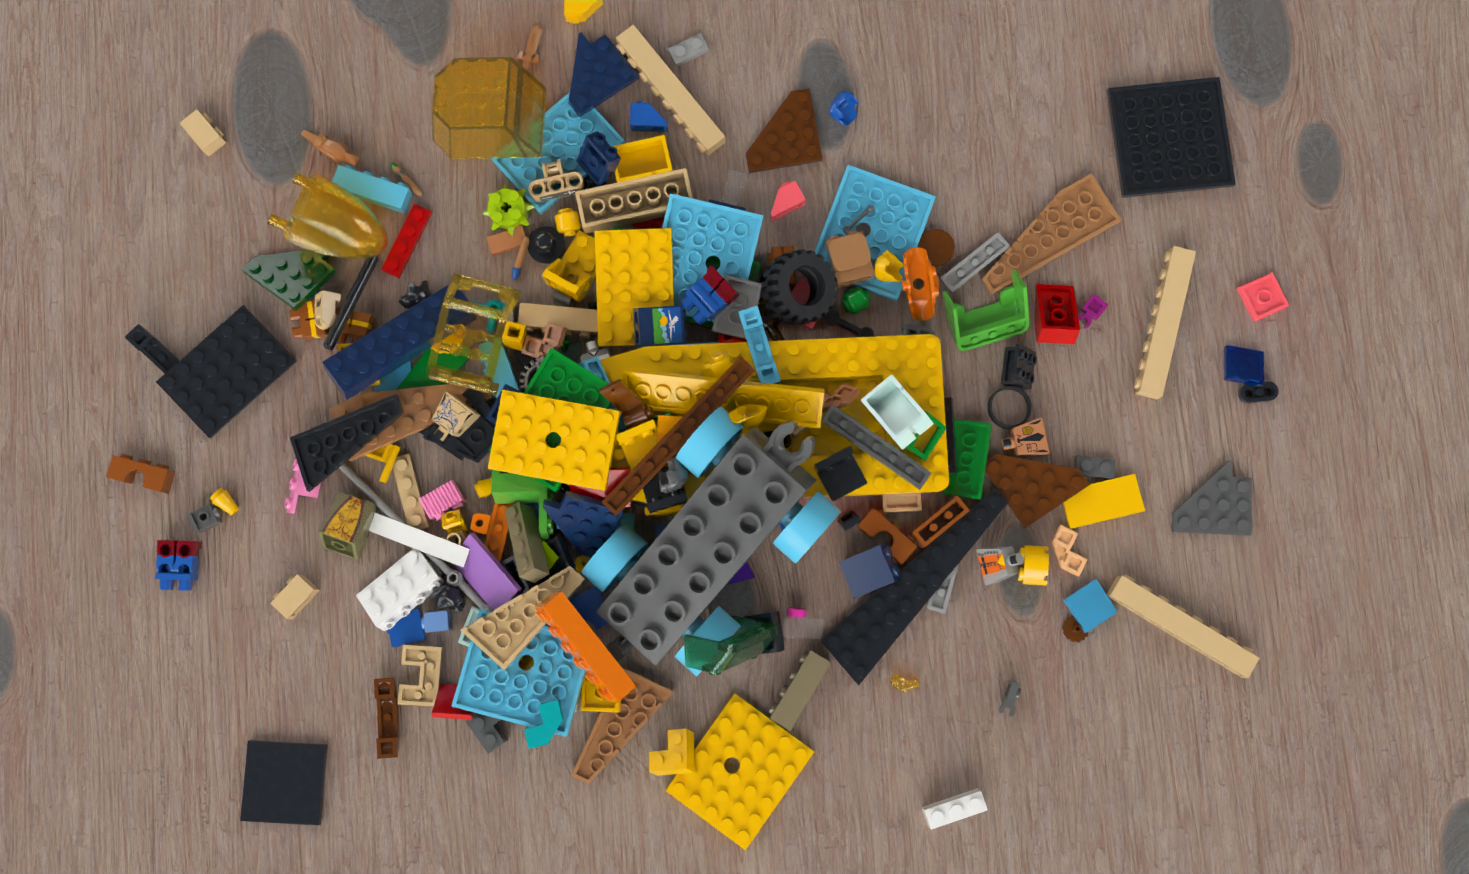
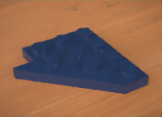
M581 32L578 35L568 104L581 117L639 79L637 72L606 35H603L591 44Z
M566 491L561 503L546 499L543 501L545 511L579 554L591 558L611 537L624 512L623 509L615 516L602 503L603 500Z

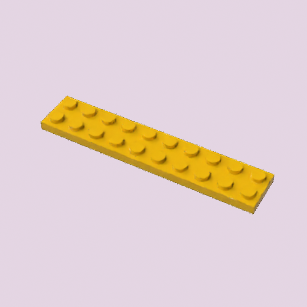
M624 368L623 382L647 406H651L654 411L686 414L719 379ZM745 381L721 407L730 413L743 404L762 405L767 407L765 418L762 421L764 423L782 424L794 420L797 426L820 428L825 389Z

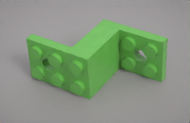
M492 470L491 493L495 504H515L518 501L522 503H539V532L541 539L550 540V534H553L554 526L552 518L543 508L544 499L552 501L550 497H554V491L532 477Z

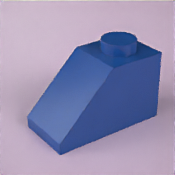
M644 101L631 103V131L668 132L667 122L650 104Z

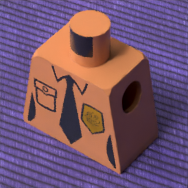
M1042 418L1012 428L1010 430L1011 437L1001 439L1002 449H1013L1016 457L1046 456L1050 454Z

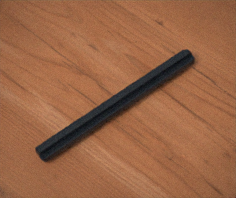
M370 253L366 258L323 343L325 349L333 350L379 260L376 254Z

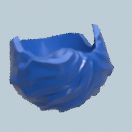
M841 91L832 100L829 107L830 116L843 126H848L857 116L855 104L859 105V101L852 92Z

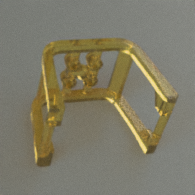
M453 273L441 306L426 376L429 379L447 384H454L497 395L499 384L494 383L493 379L501 349L502 336L508 317L519 301L521 291ZM472 286L499 293L498 298L505 301L502 310L453 297L457 290L470 291ZM449 309L497 320L495 336L485 334L481 329H468L462 324L457 326L446 324ZM444 331L454 333L458 338L464 337L462 346L458 343H453L452 345L443 343ZM473 340L477 343L482 341L493 343L491 354L483 353L478 348L470 349L473 345ZM439 350L447 351L452 356L461 355L469 357L471 361H477L478 359L487 361L486 375L480 376L436 365Z

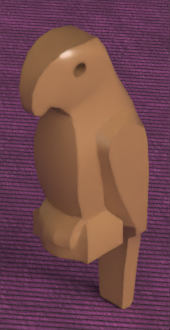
M303 130L300 134L312 142L320 152L337 163L344 162L355 167L360 161L358 156L349 152V148L345 144L328 138L322 132L317 136Z

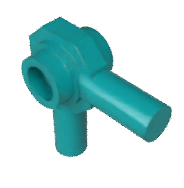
M493 299L486 304L471 302L476 310L485 311L489 317L487 332L494 333L496 320L502 316V311L505 308L502 302Z

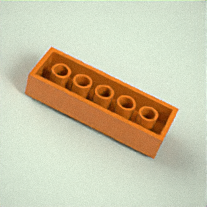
M562 591L552 592L535 606L537 617L542 622L546 621L550 626L548 628L549 632L553 637H558L562 643L560 645L566 653L570 652L572 654L574 664L579 669L583 668L587 673L585 675L586 679L592 685L595 684L599 690L597 692L603 700L619 702L636 687Z

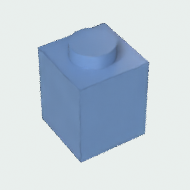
M451 611L424 613V617L421 618V625L425 629V633L453 630Z

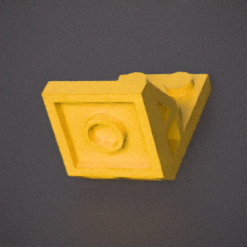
M579 230L562 260L558 258L543 272L542 277L546 284L581 302L596 278L595 238Z

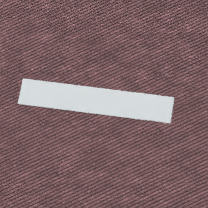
M374 513L369 531L461 567H464L470 550L378 513Z

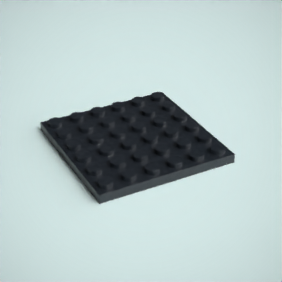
M1220 77L1108 88L1107 96L1122 198L1226 188L1236 185Z

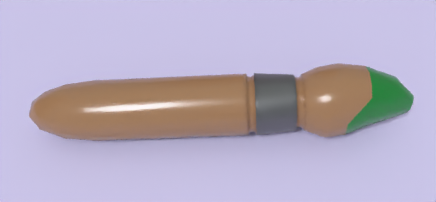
M392 162L390 165L392 171L409 186L415 195L421 197L422 191L402 171L400 166Z

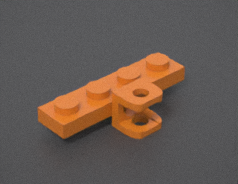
M494 504L492 516L476 513L472 518L470 529L476 533L487 535L484 545L499 562H501L509 530L504 510L514 504ZM479 520L483 521L481 527L477 526V521Z

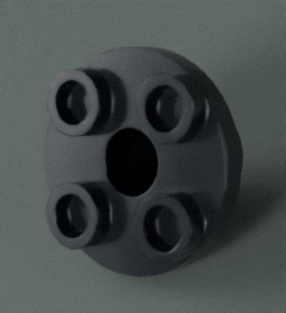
M544 226L531 233L529 236L528 252L535 261L542 264H551L558 258L561 259L565 251V240L557 229Z

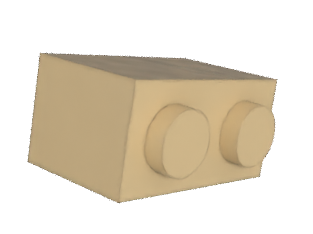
M196 109L182 120L180 125L199 148L210 156L226 143L222 138L224 134L217 126L213 127L211 125L213 120L206 113L202 114Z
M301 574L291 576L286 582L288 585L283 590L277 591L273 596L274 600L270 603L286 619H294L320 591Z

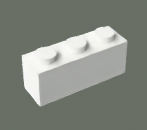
M978 788L922 807L927 825L931 830L988 810L982 792Z

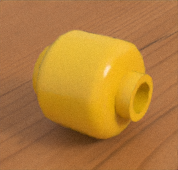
M573 208L558 210V214L554 217L557 231L565 234V237L576 235L575 231L581 228L578 212L573 211Z

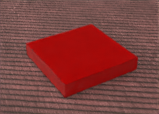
M440 684L432 710L433 718L472 720L474 712L452 707L457 688L456 684Z

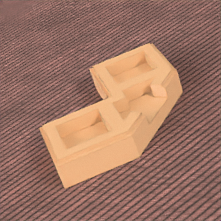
M1059 525L1051 541L1061 569L1079 577L1087 559L1070 551L1078 533L1063 525Z

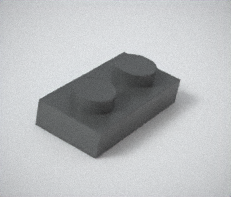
M1077 455L1075 456L1074 468L1079 469L1083 476L1114 479L1115 459Z

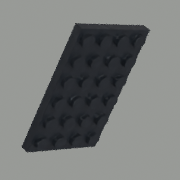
M242 305L159 378L156 383L208 438H212L297 361L246 306Z

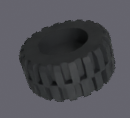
M800 249L776 257L774 262H770L767 266L768 271H765L763 274L765 281L761 284V288L764 289L762 297L766 299L767 303L765 305L768 310L772 309L771 314L775 318L780 317L779 320L781 322L789 323L790 325H802L820 320L829 313L828 309L833 308L835 304L833 299H836L838 292H835L838 283L834 279V276H836L835 272L830 269L831 264L828 261L824 262L825 258L822 255H816L815 251ZM794 270L801 272L807 278L810 285V295L805 305L796 302L790 293L789 280Z

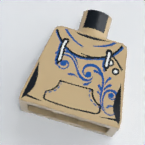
M446 391L432 418L434 422L440 425L434 436L441 441H444L449 433L459 437L480 417V414L454 394Z

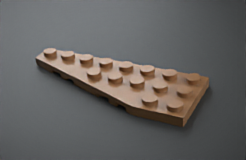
M1092 173L1059 191L982 278L981 281L991 296L1013 284L1012 270H1016L1022 279L1120 223L1121 219Z
M485 380L363 393L329 408L332 419H336L392 395H399L405 413L349 459L353 461L437 424L432 418L446 391L454 394L468 406L474 408L462 394L475 382L486 401L493 398Z

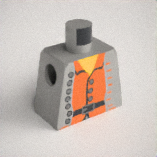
M990 546L976 550L985 586L1001 582L1019 573L1018 565L1023 563V556L1021 553H1015L1012 546Z

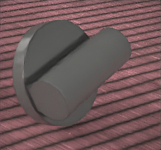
M556 290L553 292L552 297L555 306L570 307L572 305V297Z

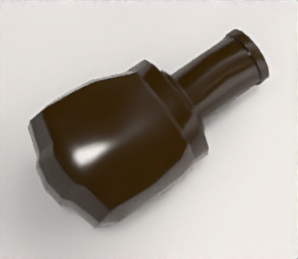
M763 297L760 298L758 309L765 332L769 333L772 341H785L778 328V323L781 322L780 318H775L772 314L767 317L768 309L765 305L767 301Z

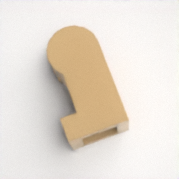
M322 290L315 295L314 316L315 324L319 329L325 330L333 325L337 317L335 304L340 302L341 294Z

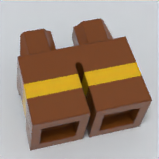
M315 300L305 302L297 311L294 309L289 310L291 321L300 320L301 326L292 328V335L295 339L304 338L307 341L316 338L326 339L330 331L329 328L322 330L315 324Z
M336 307V315H338L341 308ZM353 311L337 343L345 344L347 335L352 336L351 343L370 333L376 319L372 315Z

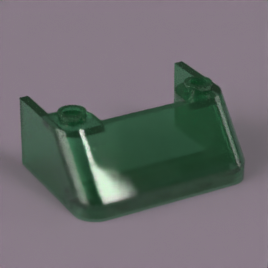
M733 615L731 617L741 627L733 636L726 639L714 641L686 634L684 635L685 667L709 672L710 675H720L721 672L749 659L757 658L777 635V625Z

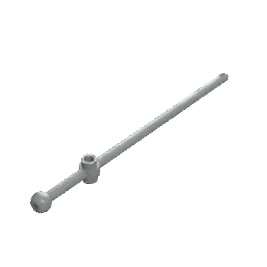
M345 463L339 467L390 519L406 524ZM425 553L447 575V582L449 584L458 586L480 609L490 612L494 611L490 605H487L464 582V576L460 571L452 570L442 559Z

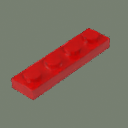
M414 203L381 268L383 272L400 279L432 215L430 210Z

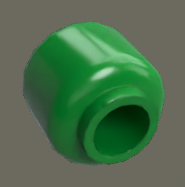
M856 286L844 292L841 302L846 312L857 314L868 308V300L871 297L866 289L863 290L861 287Z

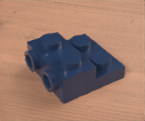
M597 131L586 135L576 162L594 183L600 187L606 184L609 174L616 171L621 157L618 155L617 149L607 143L605 135Z

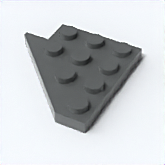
M1232 460L1227 461L1172 512V532L1251 536L1252 478L1232 477Z

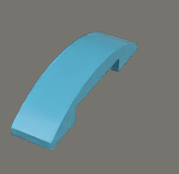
M758 306L738 311L759 381L771 384L781 382Z

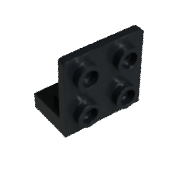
M851 446L814 464V469L831 501H836L867 484L861 469L853 457L854 451Z
M668 466L662 468L660 471L667 472ZM659 472L643 488L649 513L681 505L688 501L684 486L672 493L661 492Z

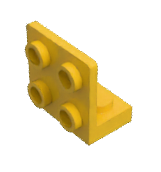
M654 420L616 435L631 471L656 445L657 428Z

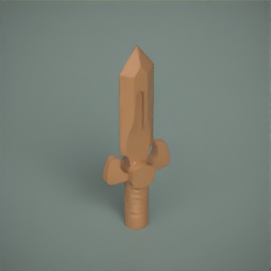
M540 21L531 28L525 48L526 55L523 57L524 52L520 51L517 56L519 60L523 61L519 75L522 79L527 78L529 67L532 63H539V55L536 54L543 31Z

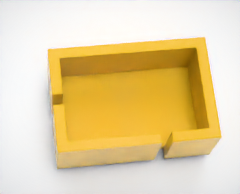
M665 135L613 146L621 157L615 171L617 183L673 171Z

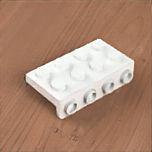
M413 548L356 596L375 626L386 631L394 627L396 622L402 617L407 616L413 608L423 603L430 594L438 590L444 584V580L437 574L424 553Z

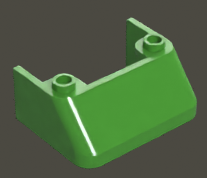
M1012 270L1013 286L1001 291L999 295L1000 302L965 312L961 304H954L947 291L943 292L945 315L959 350L967 351L1027 331L1030 325L1027 286L1016 270Z

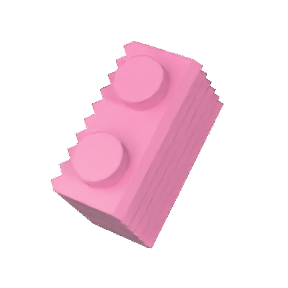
M450 480L419 498L429 518L432 520L436 519V521L441 520V515L446 514V512L462 508L464 506L463 503L467 501L455 480Z

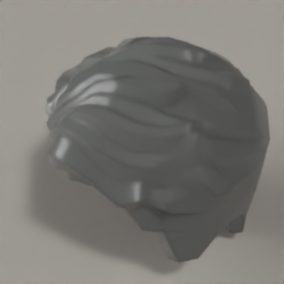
M676 457L668 461L667 472H659L661 492L668 494L669 492L672 493L681 489L689 478L688 470Z

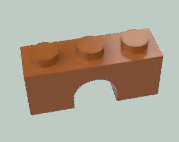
M122 453L120 457L112 456L106 474L107 478L132 484L135 475L142 472L145 478L142 487L162 493H169L175 474L174 471L169 470V466L159 463L157 467L150 465L151 461L139 458L138 462L133 461V456Z
M879 508L877 510L871 509L856 527L870 539L878 532L889 534L892 540L890 546L893 554L892 558L899 565L903 564L917 548L914 544L916 541L907 534L905 536L902 534L900 526L892 521L890 523L885 519L887 515Z

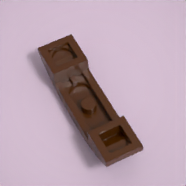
M374 679V697L377 699L378 738L376 739L377 759L398 757L399 712L395 679Z

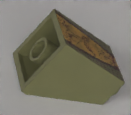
M339 492L318 530L322 547L359 561L370 533L369 528L374 513H377L376 506L369 500H360L352 494Z

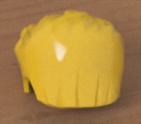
M889 250L884 251L877 258L874 265L876 278L882 282H901L903 276L899 274V270L903 267V263Z

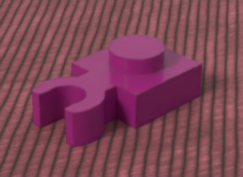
M1092 294L1080 309L1084 314L1078 316L1079 321L1081 319L1086 321L1084 329L1091 325V318L1096 321L1108 306L1106 302L1095 294Z

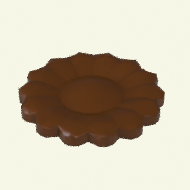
M1074 616L1068 617L1064 621L1062 629L1066 639H1070L1071 642L1085 640L1088 632L1084 633Z

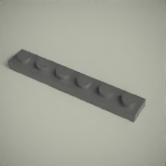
M833 404L821 420L826 426L918 490L923 487L932 474Z

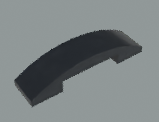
M140 324L136 325L125 336L138 351H141L164 374L180 361Z

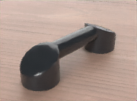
M830 310L825 316V322L830 326L838 325L859 337H874V332L871 328L863 327L861 329L841 319L839 313L835 310Z

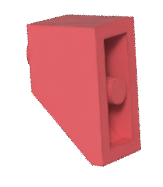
M790 181L785 182L778 189L770 216L772 222L805 206L806 199L796 181L791 183Z

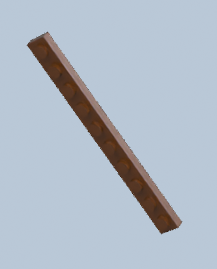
M740 356L613 489L602 503L617 516L683 447L697 428L716 409L721 407L754 373L755 369Z

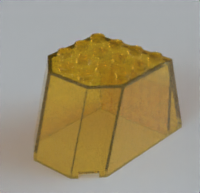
M513 57L454 58L434 78L432 102L433 141L450 159L542 158L546 87Z

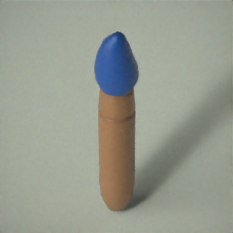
M525 236L521 242L514 267L512 268V280L517 279L520 274V268L529 245L528 236Z

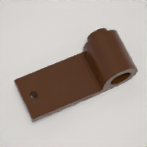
M620 379L599 389L600 393L622 412L623 421L628 430L653 420L655 413L652 407L647 406Z

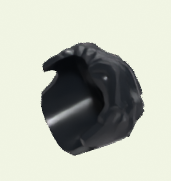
M422 281L420 286L409 283L407 293L400 297L399 303L404 308L409 309L431 296L428 281Z
M449 583L442 585L430 595L431 599L436 598L438 600V608L449 606V610L461 612L465 608V596L458 587Z

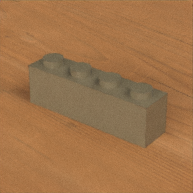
M518 501L504 511L519 577L536 583L550 573L535 509Z
M811 650L808 653L804 652L799 660L802 663L798 670L794 669L789 677L792 680L789 686L784 685L779 693V696H781L778 704L774 702L769 710L771 714L770 719L791 731L831 662Z

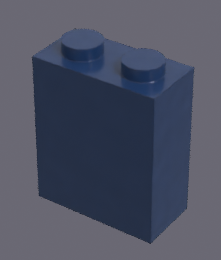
M886 543L839 562L853 598L901 579L899 576L900 570L894 564L892 551Z

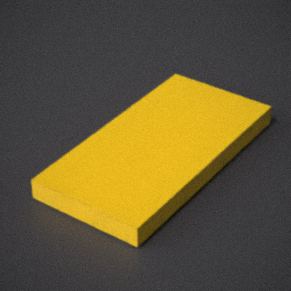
M1135 474L1090 484L1062 503L1069 529L1145 511Z

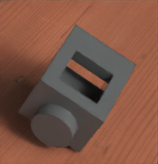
M209 504L187 514L195 532L202 533L223 523L221 519L222 513L215 505Z

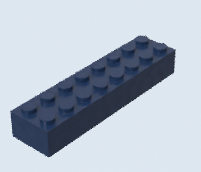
M453 281L322 362L324 370L344 398L348 400L476 320V309Z

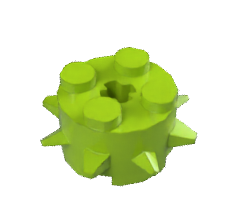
M505 184L503 189L488 194V208L483 212V215L490 216L493 220L491 228L493 231L501 227L508 230L510 235H513L514 228L521 225L529 226L527 221L529 210L534 208V205L527 204L524 200L525 189L516 192L509 189L508 185Z

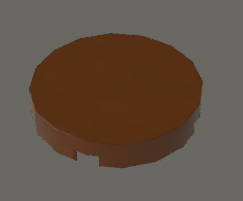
M941 229L926 231L922 234L917 246L927 251L931 265L935 267L943 266L949 262L955 250L953 238L949 233Z

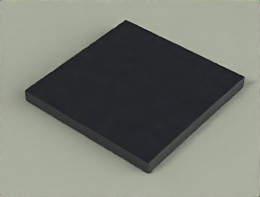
M249 740L247 744L240 821L321 825L328 744Z

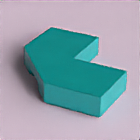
M559 699L539 704L543 724L524 729L528 749L547 745L551 742L555 732L564 720Z

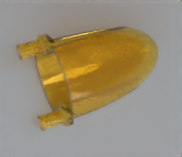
M297 172L292 183L302 187L303 190L293 208L290 220L287 221L272 213L267 222L268 225L283 231L285 241L310 251L344 259L372 258L384 252L388 245L386 229L376 214L352 193L318 173H314L308 178Z

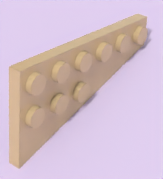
M569 566L543 583L531 588L526 593L495 609L490 614L464 627L461 631L503 670H506L547 624L546 621L542 622L537 617L535 606L552 592L562 591L567 599H569L586 579Z

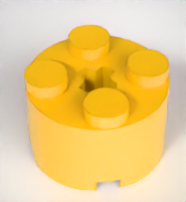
M1024 545V548H1020L1019 553L1023 556V563L1019 569L1018 581H1022V584L1047 586V581L1044 578L1046 579V576H1048L1049 553H1045L1049 549L1048 546Z

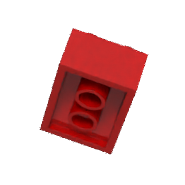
M1036 284V342L1075 344L1080 332L1074 286Z

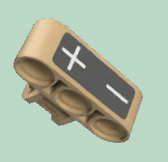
M560 159L548 164L543 162L544 178L532 181L529 185V192L537 202L574 195L576 191L584 190L585 187L583 178L578 172L564 174ZM573 180L580 181V183L576 186L571 185V182ZM555 184H561L560 189H552ZM537 188L543 189L540 194H534Z

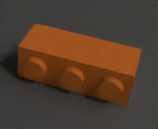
M957 495L913 530L910 535L921 548H925L970 510Z

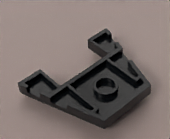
M473 382L462 395L476 407L475 411L480 414V417L459 437L453 435L449 437L447 435L444 441H441L434 436V433L439 428L434 424L423 438L479 463L490 451L496 425L486 419L491 408L477 383Z

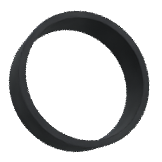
M1005 386L998 389L988 402V414L991 420L997 426L1004 429H1012L1025 423L1030 417L1032 410L1029 396L1024 390L1016 386ZM1013 390L1024 397L1027 403V414L1021 423L1005 425L995 418L992 412V401L998 392Z

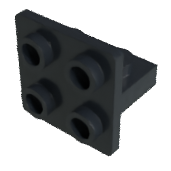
M1016 344V347H1005L1001 384L1031 389L1035 379L1036 352L1022 344Z

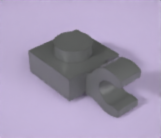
M1009 680L1003 696V703L999 707L1000 713H1003L1004 709L1008 707L1010 709L1009 716H1014L1015 708L1012 703L1020 696L1021 689L1019 688V683Z

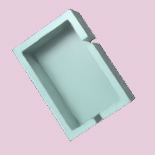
M892 374L861 399L863 404L902 450L916 439L914 436L916 433L921 435L934 424Z

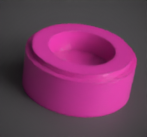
M787 607V615L803 618L806 617L807 609Z

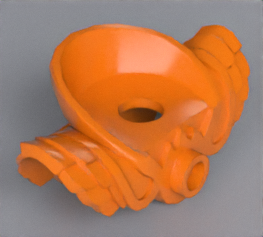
M915 247L905 251L903 254L905 280H901L903 292L906 291L912 318L924 321L932 318L935 314L934 307L936 297L939 296L940 280L935 266L931 265L927 251L924 248ZM917 278L922 279L924 282V286L920 290L913 287V281Z

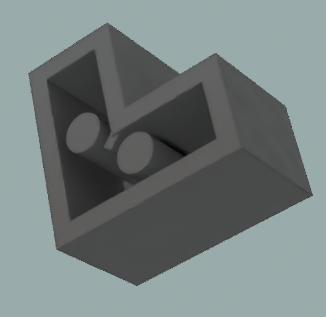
M476 713L473 715L472 720H466L465 722L489 754L508 741L497 725L502 720Z

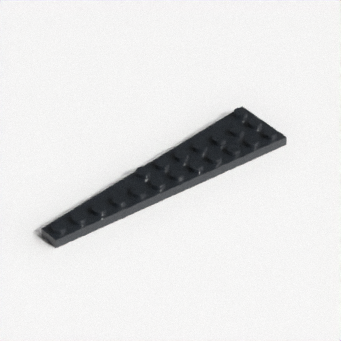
M993 489L900 570V580L881 587L820 640L858 686L1008 504L996 489Z

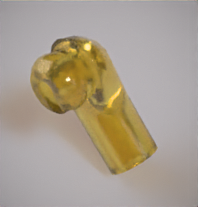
M895 674L890 680L891 685L901 692H907L920 687L917 678L906 681L900 675Z

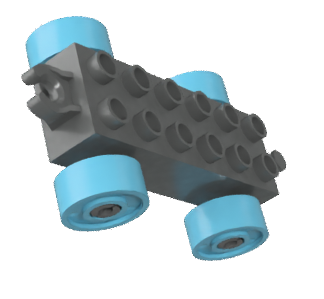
M719 407L691 435L676 456V459L698 479L703 477L714 465H716V468L642 557L637 561L646 549L648 542L629 525L624 524L589 560L581 574L602 593L607 592L618 580L621 581L596 611L620 633L612 643L610 642L606 646L616 661L621 660L635 646L656 665L683 636L687 642L674 657L697 677L741 627L720 606L715 609L706 621L700 615L779 523H782L786 528L772 544L796 564L841 513L819 491L805 506L798 502L817 480L800 466L812 455L815 449V438L808 436L803 440L801 448L797 452H790L784 447V438L796 429V421L791 420L782 423L774 429L770 439L758 428L753 427L744 433L733 445L743 431L744 426L741 423H733L729 418V413L724 408Z

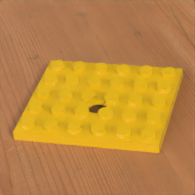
M734 693L694 749L695 773L677 774L665 791L746 850L814 751ZM734 757L739 761L740 768L737 772L729 773L726 771L724 763L728 758Z

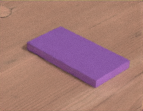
M470 533L461 545L470 549L464 567L454 565L487 605H490L495 610L516 598L522 588L477 535Z

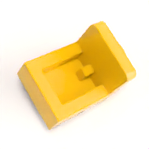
M460 509L441 515L442 527L447 530L448 535L456 533L461 529L468 531Z

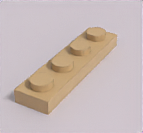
M411 454L399 456L396 458L393 470L407 525L419 530L430 528L426 511L419 500L422 496Z

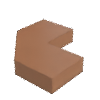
M548 322L543 340L526 335L521 353L534 358L545 357L550 348L556 350L562 347L567 327Z
M843 383L832 396L824 393L822 413L828 412L832 404L839 409L848 407L860 394L859 389Z

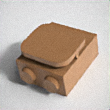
M857 230L846 233V236L839 237V235L828 238L825 242V249L831 264V270L836 274L834 276L835 281L838 283L836 288L874 278L875 273L871 262V254L863 231L857 232Z

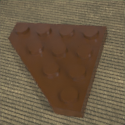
M810 88L791 91L748 149L746 160L749 173L822 161Z
M995 454L989 458L986 464V474L999 493L1008 502L1009 507L1024 528L1090 485L1080 470L1076 468Z

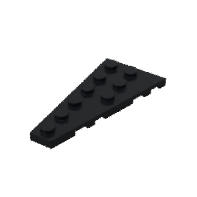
M392 395L289 437L306 491H312L405 413L399 395Z

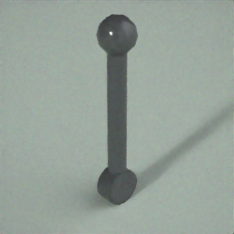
M872 205L867 206V210L849 226L843 227V232L845 234L850 232V229L869 212L874 211V207Z

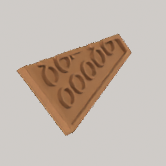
M622 667L636 687L621 699V712H600L571 776L589 784L675 691Z

